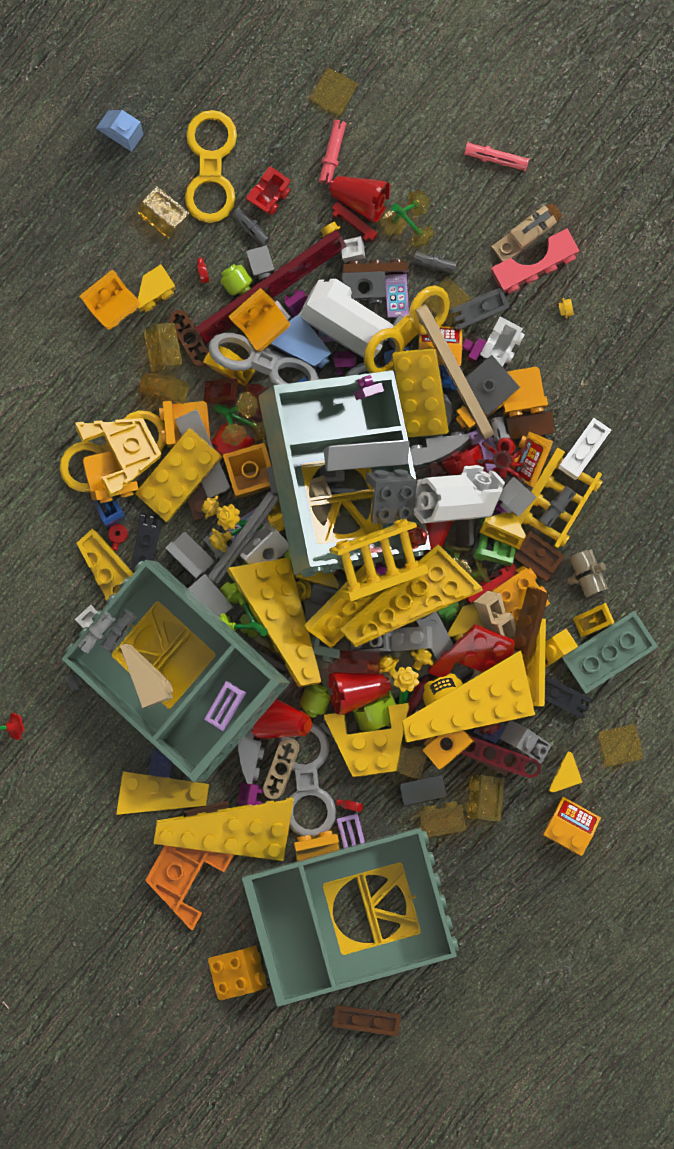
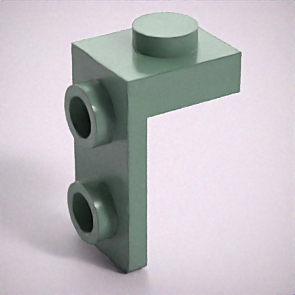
M312 636L311 643L314 655L322 656V661L333 663L334 659H339L340 650L319 646L320 639Z

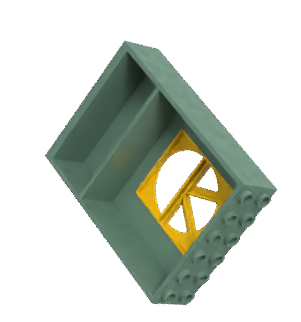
M394 371L273 385L258 396L294 575L302 574L303 577H310L318 572H323V574L334 573L337 569L341 568L345 571L341 555L330 553L329 548L336 546V543L339 541H351L394 525V523L375 524L371 521L374 489L366 482V473H375L376 470L395 472V470L402 469L408 471L416 479L410 448L407 465L355 469L364 478L369 490L309 498L311 480L316 471L325 465L323 449L328 446L408 440ZM371 375L373 385L382 383L383 392L356 401L353 392L361 389L357 379ZM371 499V509L367 520L351 501ZM341 503L360 525V529L350 534L333 532ZM332 504L326 524L323 526L315 517L312 507ZM413 514V519L410 522L416 523L417 527L408 530L414 558L423 556V552L430 549L425 523L422 524ZM400 535L388 537L394 562L401 559L402 562H406ZM380 541L369 544L374 566L381 562L383 565H386ZM360 548L349 552L353 569L364 565Z
M141 561L134 568L135 573L121 583L119 592L108 598L106 601L107 606L102 611H98L92 618L93 622L91 625L94 626L106 611L116 619L113 623L115 625L124 610H129L137 618L126 631L127 635L125 638L122 637L112 653L103 649L100 644L111 630L109 627L104 634L105 637L102 640L100 639L90 653L87 654L78 647V644L89 632L90 626L85 627L78 634L79 639L75 644L72 643L65 649V655L62 660L193 782L206 781L290 682L159 562ZM165 621L183 627L170 645L163 626ZM154 624L163 653L139 648L135 649L145 659L155 661L153 666L160 671L187 638L192 635L200 651L198 674L187 687L173 691L171 693L172 699L149 708H142L120 645L131 644L134 647L139 633L148 625ZM228 681L233 686L246 692L225 731H221L204 719L224 683ZM228 689L220 705L218 706L216 712L214 713L212 717L213 720H215V718L217 717L224 702L230 694V689ZM237 693L235 694L234 698L232 699L230 705L228 706V708H227L226 712L224 713L222 719L220 720L219 724H221L222 721L224 720L226 714L228 713L230 707L232 706L234 700L236 699V697H237V695H238Z
M420 827L242 877L277 1007L457 957L455 951H459L458 943L455 936L451 937L449 931L453 929L450 916H445L444 908H447L444 895H439L438 887H441L439 875L433 873L432 866L435 865L432 852H428L426 844L430 843L425 830L422 831ZM366 875H379L387 878L388 881L372 897L370 896L365 878ZM354 878H357L374 943H361L346 937L338 929L334 921L333 904L335 897L340 889ZM396 885L403 892L406 900L405 915L374 908ZM377 918L399 923L400 927L390 937L382 939Z

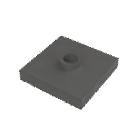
M493 355L488 357L466 377L481 409L487 416L520 388Z

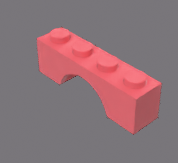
M565 229L548 238L547 254L540 262L533 265H522L509 258L492 267L491 274L498 287H501L504 293L512 294L520 289L519 285L525 282L531 284L538 280V275L544 272L550 274L557 270V266L564 262L567 265L575 261L579 249L569 230Z

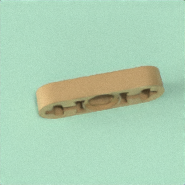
M287 738L281 741L277 748L263 787L265 796L270 799H276L284 793L299 752V744L295 739ZM289 743L292 744L291 748L294 749V752H289L286 759L279 758V756H285L286 749L283 747ZM277 763H284L286 765L287 772L284 775L277 773ZM276 778L283 779V782L281 780L278 781L276 786L279 792L272 794V789L269 786L275 783Z

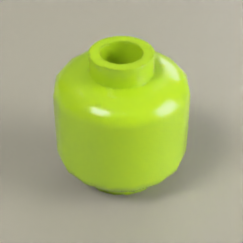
M232 264L221 273L223 276L221 284L231 296L237 294L241 296L251 289L249 285L252 282V277L242 265L236 266Z
M319 684L306 687L300 700V706L305 710L304 713L310 717L325 714L331 700L328 689Z

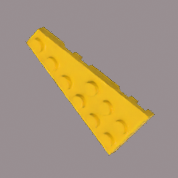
M437 545L418 561L427 565L429 573L387 588L345 624L340 631L357 647L483 591L482 587L444 549Z
M290 558L228 568L226 571L238 585L237 589L241 594L243 593L258 623L268 629L266 635L270 637L276 652H279L285 661V666L297 686L304 687L319 684L321 678L309 632L304 626L306 620Z
M521 650L402 720L406 742L535 715Z
M290 797L276 802L274 800L267 801L264 804L253 806L249 804L217 810L218 812L197 813V815L189 817L180 816L157 820L154 844L283 861L294 798Z

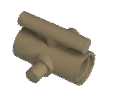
M592 549L569 557L575 571L573 576L568 577L570 585L580 584L585 597L608 589L601 573L606 570V565L603 562L597 563Z

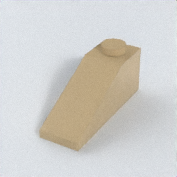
M131 644L120 645L142 708H149L172 699L171 693L173 689L171 683Z

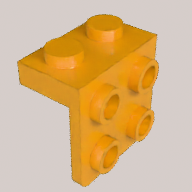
M113 270L79 296L90 312L107 330L116 327L121 320L133 313L141 304Z
M261 288L229 315L231 321L244 332L258 352L269 346L290 326V322L276 302Z
M538 367L507 371L520 388L502 403L504 416L518 417L523 412L531 411V414L544 412L543 409L547 408L548 402L547 396L544 397L540 369Z
M172 401L163 402V408H159L160 420L165 421V429H161L162 442H166L168 448L174 447L182 437L175 419L196 409L210 439L206 402L199 401L172 404Z
M112 451L84 457L83 465L92 500H100V503L112 501V497L109 496L102 482L103 477L121 471ZM131 481L115 495L120 494L121 498L133 495V491L138 490L137 481Z
M524 566L515 570L517 572L516 575L492 591L501 594L505 611L512 613L516 626L527 586L547 592L543 586L539 587L536 583L537 576L531 568L527 569Z
M332 830L319 833L318 838L311 839L310 835L297 837L298 842H294L297 861L339 849L338 835L332 834Z
M257 945L208 959L219 1000L267 988L266 976L263 972L261 956Z

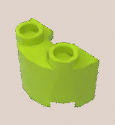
M391 690L388 691L387 696L352 711L360 730L370 732L377 731L384 726L391 727L389 706L396 705Z

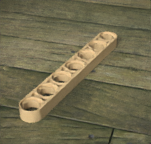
M426 305L416 309V313L468 412L476 421L479 433L484 440L494 435V432L434 317Z

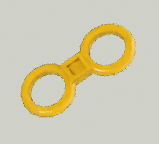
M210 110L195 116L189 123L186 133L189 147L193 153L200 157V175L194 178L188 185L185 193V203L193 217L207 223L218 222L227 217L234 208L236 199L233 186L229 180L221 176L222 158L230 153L236 143V127L231 118L224 113ZM211 119L220 121L228 130L227 142L223 147L214 151L204 150L195 140L198 126L202 122ZM207 182L219 184L224 188L227 195L224 207L212 214L203 213L197 209L193 200L196 189Z
M434 285L421 290L411 303L409 316L406 315L393 328L382 329L373 335L364 351V364L369 373L395 371L393 358L384 367L377 368L375 366L374 353L377 346L384 339L392 337L396 345L395 352L405 351V346L418 333L427 335L423 325L419 322L416 309L421 307L422 303L430 296L437 295L439 298L440 308L435 321L439 328L442 326L447 318L450 306L448 294L443 288Z
M140 410L128 414L124 419L143 418L152 422L157 427L159 438L156 445L161 453L166 442H162L161 429H165V423L160 420V417L150 411ZM79 442L73 444L64 452L60 460V472L62 479L70 488L79 492H90L88 483H80L71 477L69 462L72 456L83 450L92 451L96 454L111 451L108 443L99 446L93 442Z

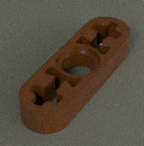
M182 310L174 311L170 315L169 321L186 353L196 367L207 366L204 362L195 360L197 358L195 350L189 351V349H194L201 344V347H198L201 354L205 353L206 356L209 352L186 312ZM178 315L180 318L185 317L183 320L184 326L187 328L190 325L191 328L182 331L179 323H173L176 321L175 317ZM188 333H193L196 336V341L190 345L186 344L184 336Z

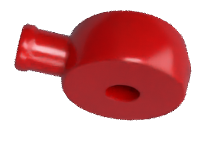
M198 258L197 268L201 283L209 282L206 264L203 258Z
M114 524L108 530V538L112 542L111 548L114 551H118L119 544L125 542L128 537V530L122 524Z
M340 799L336 802L337 806H341L344 809L361 812L363 809V804Z

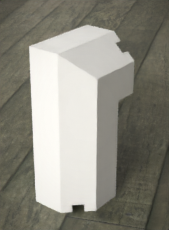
M330 279L329 282L318 280L311 290L299 316L314 328L364 359V351L373 335L382 329L393 328L394 325L356 302L354 298L352 299L350 287L339 280ZM384 340L377 346L374 358L381 350Z
M479 465L465 466L461 475L430 477L417 480L413 514L422 524L491 517L505 482L496 472L490 470L489 473L483 471L484 467Z

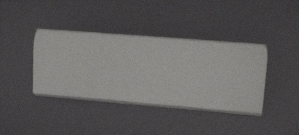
M197 409L175 419L181 436L189 428H192L212 446ZM220 462L215 465L201 482L207 498L227 492L230 489Z
M409 440L328 446L323 449L326 471L407 465Z

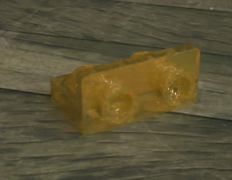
M158 186L141 201L137 211L145 221L152 224L159 233L164 234L167 238L173 235L175 229L190 214Z
M174 323L155 324L144 330L151 372H159L169 366L182 364Z
M472 775L469 783L470 797L467 804L468 818L501 822L505 778Z
M457 801L444 803L445 808L436 809V805L423 807V812H419L422 831L425 830L428 837L466 831L463 806L457 805Z

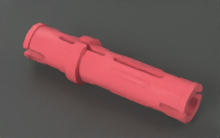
M333 120L326 155L322 158L321 162L323 166L318 181L322 184L325 181L326 185H330L335 167L338 166L337 158L347 125L344 121L340 124V120Z
M467 142L464 155L482 159V162L490 161L526 172L529 158L494 150L488 145L483 147Z

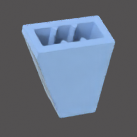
M108 110L96 127L97 130L131 152L144 135L141 122L123 110Z
M299 314L289 321L290 326L269 344L289 357L300 359L310 364L314 370L317 367L322 369L330 362L331 352Z

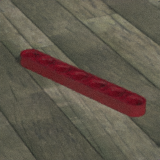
M473 736L470 737L474 740L475 749L472 752H466L465 750L461 752V754L527 778L536 777L541 770L540 763L536 759ZM442 740L441 746L447 749H451L453 743L451 745H447ZM487 747H492L496 751V756L491 760L486 759L483 754ZM508 754L516 757L517 761L513 767H508L504 763V758ZM534 762L537 765L536 773L532 775L526 773L524 769L526 763Z

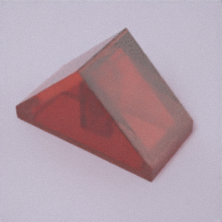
M238 379L205 381L204 402L237 405Z

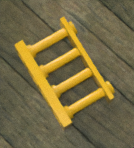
M559 448L556 449L531 491L536 498L520 516H516L520 525L522 523L525 525L529 524L556 540L557 542L553 547L556 550L559 545L564 547L570 537L567 535L568 530L592 490L597 492L603 482L600 480L602 475L600 472L597 473L595 478L581 472L577 479L589 485V488L584 496L576 493L572 498V501L579 504L573 515L565 511L558 516L567 522L562 533L551 527L548 528L541 521L532 517L533 514L529 511L533 505L536 507L539 505L546 510L550 506V502L540 494L544 486L546 488L550 487L559 493L565 487L554 480L555 477L551 476L555 468L560 470L558 467L565 459L562 457L565 452Z
M400 519L395 521L393 526L351 541H339L336 543V546L329 548L330 553L341 555L348 584L346 585L347 588L340 590L342 599L354 601L429 573L426 564L415 560L409 539L408 530L416 528V523L407 521V519ZM397 534L400 535L407 562L405 567L399 569L395 566L388 537ZM380 541L387 567L386 574L380 576L376 575L369 544ZM358 548L361 549L368 576L366 578L367 581L361 583L356 580L349 553Z

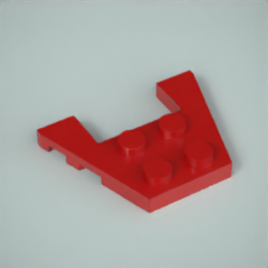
M474 624L455 642V645L450 650L445 651L437 662L429 666L428 673L444 677L450 673L455 662L483 673L512 656L515 642L513 639Z

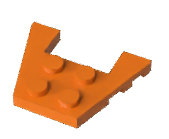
M164 845L145 881L180 917L188 928L193 930L202 912L185 904L183 900L204 862L225 872L234 855Z

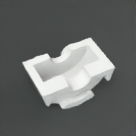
M499 317L480 355L485 358L493 355L502 366L505 363L509 365L515 354L511 352L514 345L517 344L519 346L525 335L522 333L523 328Z

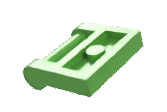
M482 518L481 524H480L481 527H482V525H483V523H484V521H485L486 518ZM481 533L478 548L474 552V558L511 567L516 548L494 539L492 551L486 550L489 536Z

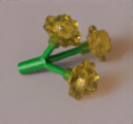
M249 392L239 394V400L234 408L228 409L220 404H215L214 411L225 416L228 422V426L225 427V431L221 434L225 444L238 445L247 436L245 427L233 424L231 418L250 426L249 429L255 431V441L267 439L263 421L260 423L250 422L234 414V412L239 411L246 418L256 415V410L258 409L257 399L251 396Z

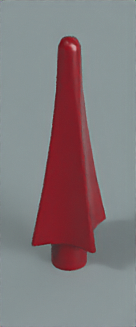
M425 675L422 681H419V684L415 686L408 703L409 711L407 714H411L423 699L424 685L432 681L431 677Z

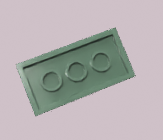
M633 611L563 656L562 660L586 694L658 646L636 612Z

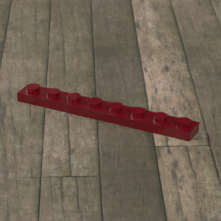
M337 230L326 235L315 245L309 247L302 254L292 259L289 263L273 272L269 277L195 327L205 343L208 344L216 335L224 333L235 325L229 318V315L261 288L271 298H274L346 248L347 245Z

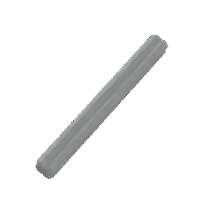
M268 492L209 574L208 578L212 582L218 584L227 573L226 570L232 566L278 502L279 497L276 494Z

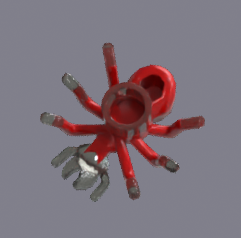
M511 438L500 439L496 445L497 451L483 441L482 445L495 456L493 460L478 459L477 463L495 464L497 467L491 471L500 472L499 477L505 482L503 488L511 480L509 475H507L508 472L513 474L523 484L524 480L521 478V475L511 469L510 466L530 468L529 464L514 462V459L522 455L528 447L524 446L514 454L516 446Z

